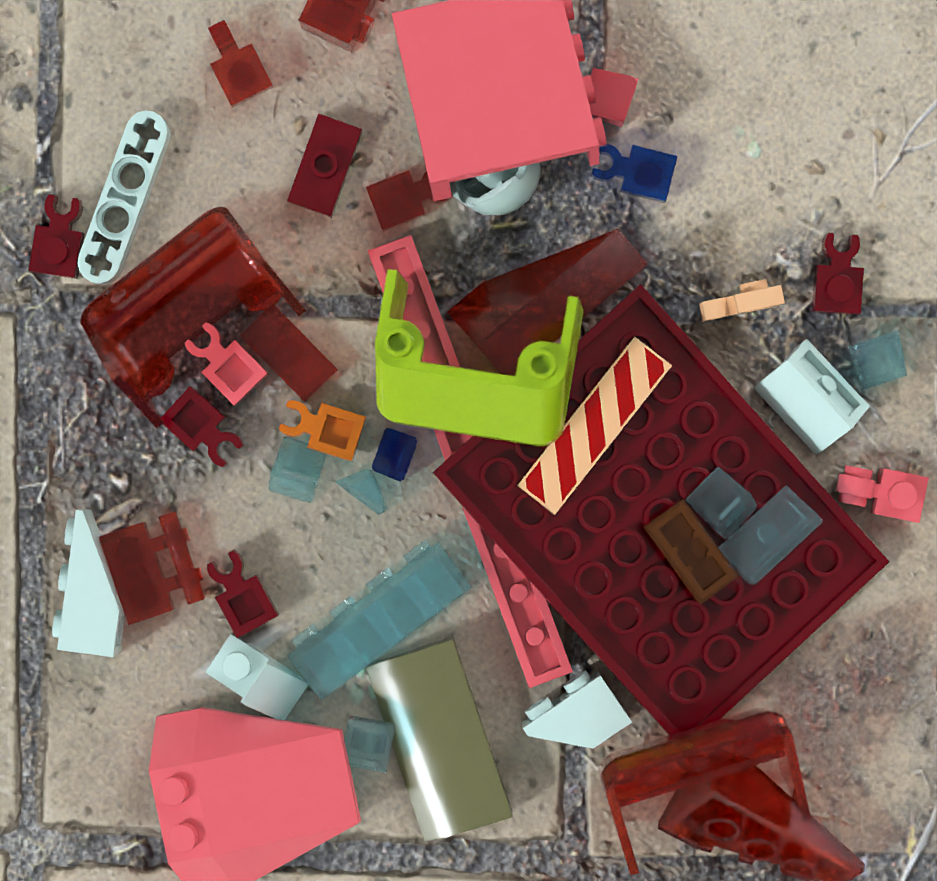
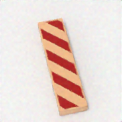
M634 337L565 424L561 436L546 448L520 481L518 487L555 515L672 365Z

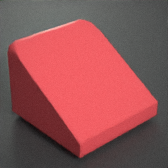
M593 68L591 79L596 103L589 104L592 118L601 117L604 122L622 127L639 79L629 75Z

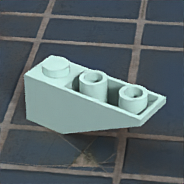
M78 509L75 511V518L69 517L66 524L64 540L65 545H71L69 564L63 563L59 574L58 589L59 591H64L65 594L63 609H57L54 615L52 636L59 638L57 650L114 657L121 653L127 606L92 510Z

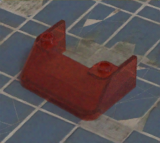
M215 207L202 214L95 298L83 311L80 323L112 382L157 429L164 422L151 399L161 395L170 387L175 372L170 358L185 347V342L188 339L193 341L205 331L202 327L205 322L213 325L241 302L250 311L267 310L275 306L281 297L286 300L298 316H301L306 310L230 211L225 207Z
M765 708L748 710L614 752L601 762L598 769L599 778L630 876L639 873L620 809L627 805L778 759L781 774L802 822L811 819L793 735L784 716Z

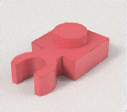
M205 322L202 327L210 334L211 342L209 346L200 349L189 339L185 342V346L192 355L207 358L211 362L201 373L236 406L269 373L237 340H234L225 348L222 345V337L219 330Z

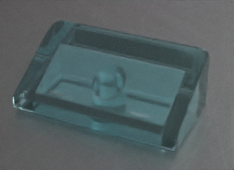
M784 486L721 544L719 549L748 584L755 585L809 536L823 520L788 486Z

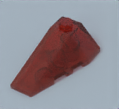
M616 229L486 280L449 309L447 313L498 374L515 376L519 357L527 346L540 341L554 343L562 337L569 296L579 298L584 310V318L648 264L622 232Z
M718 744L690 764L658 822L657 829L695 849L711 853L715 846L739 853L738 861L753 865L754 861L758 860L780 865V871L783 875L804 881H850L863 873L865 868L864 862L757 765Z

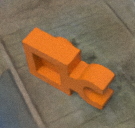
M295 400L287 401L286 407L298 411L301 414V421L295 427L280 424L279 430L289 437H299L305 433L311 436L307 448L353 462L367 419L365 416L321 403L318 414L314 415L310 413L303 403Z

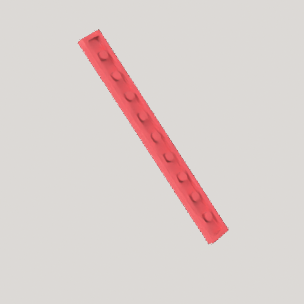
M412 235L368 250L383 293L388 269L397 270L409 284L403 320L414 324L422 333L424 339L422 362L460 368ZM434 430L444 460L472 437L471 435ZM463 508L528 687L532 688L572 673L571 665L547 600Z

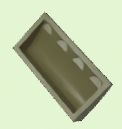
M452 636L366 665L365 667L424 841L452 836L513 817L512 809L454 637Z

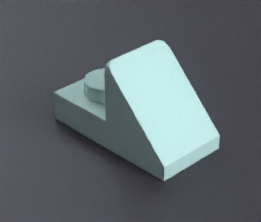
M234 632L229 635L205 672L243 697L241 700L242 704L272 718L281 720L287 718L309 684L308 681L243 638H236Z

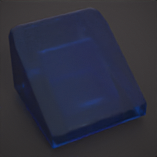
M386 428L373 460L372 469L400 482L405 480L419 440L415 436L392 428Z

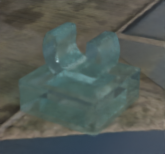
M350 715L345 736L350 766L386 773L396 724Z

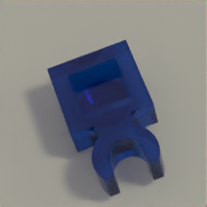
M607 144L599 147V154L607 155L611 158L612 167L606 171L593 168L590 175L592 178L603 182L610 181L615 177L621 178L623 181L620 192L661 203L666 202L678 156L632 145L629 157L621 156L619 150L612 145Z

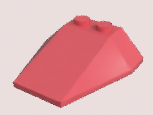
M204 707L162 714L156 717L149 775L167 861L181 881H255L361 822L342 729Z

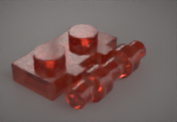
M176 511L158 517L164 535L151 539L145 521L99 537L128 625L174 610L175 607L170 591L182 588L188 605L205 599L200 585V581L204 579L200 567H194L186 543L190 541L186 527L181 528ZM169 548L177 574L165 578L156 552Z

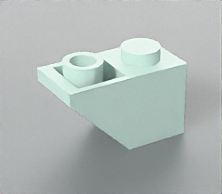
M585 670L563 685L567 692L552 702L547 696L530 706L525 711L528 718L522 721V728L527 736L594 749L631 724L632 721L601 674L596 671L589 675Z

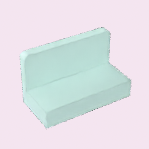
M808 339L799 344L776 369L755 386L756 392L815 454H819L851 430L870 407Z

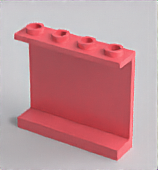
M448 0L391 13L433 201L452 197L450 182L587 152L590 166L599 164V147L607 145L605 130L601 117L592 118L589 104L596 103L591 76H582L578 62L585 61V54L580 34L571 35L568 21L574 20L571 0Z

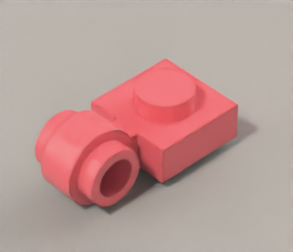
M845 465L844 474L839 473L835 492H839L838 502L866 507L867 498L872 499L873 497L870 513L920 523L928 477L879 468L877 483H875V480H871L872 470Z

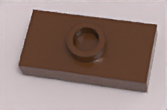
M680 499L643 527L699 604L705 602L739 577L684 499Z

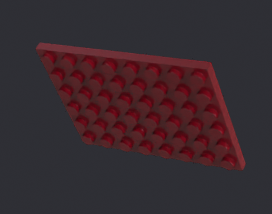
M640 284L579 339L565 424L634 337L672 366L555 515L518 487L520 481L549 445L534 446L472 436L438 466L432 474L680 749L686 752L890 561ZM680 499L685 500L739 575V577L702 604L695 600L643 528Z

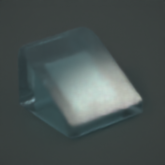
M898 331L848 346L862 390L907 376Z
M284 436L270 474L268 489L278 494L311 503L327 454L307 448L308 443Z
M719 466L685 499L724 539L728 538L757 508L752 495Z
M367 468L336 481V484L378 515L387 511V504L372 469Z

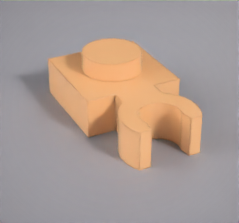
M767 279L739 285L740 294L699 303L702 322L780 306L785 303L781 285L768 287Z

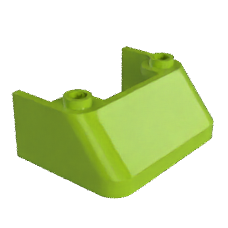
M388 269L375 339L376 402L381 414L394 423L534 446H547L555 442L561 436L565 425L584 310L579 298L568 297L561 344L544 341L530 344L522 351L519 357L516 376L422 362L424 351L422 333L414 324L403 320L409 284L397 270Z

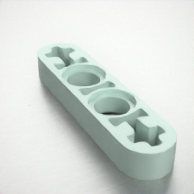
M153 111L137 112L128 121L79 253V271L85 279L92 283L106 285L114 282L120 276L169 145L171 135L169 126L160 115ZM150 121L155 122L154 128L160 133L158 140L149 139L144 152L147 155H153L151 163H148L138 155L128 154L130 147L137 151L140 150L143 138L137 134V129L139 126L147 127ZM129 164H138L142 166L145 172L144 182L136 189H126L120 181L122 169ZM114 207L124 208L129 216V223L126 229L119 233L109 232L104 224L105 214ZM100 233L111 241L122 242L119 250L109 246L106 259L112 263L110 271L102 270L99 276H95V267L89 264V260L92 256L100 257L105 246L102 242H95L98 234Z

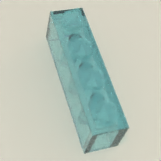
M426 540L420 542L403 555L408 562L405 566L394 574L387 567L366 583L370 589L369 593L357 602L350 595L329 611L333 620L319 630L313 623L291 640L296 648L287 656L320 700H323L472 588L470 581L439 540L431 546Z

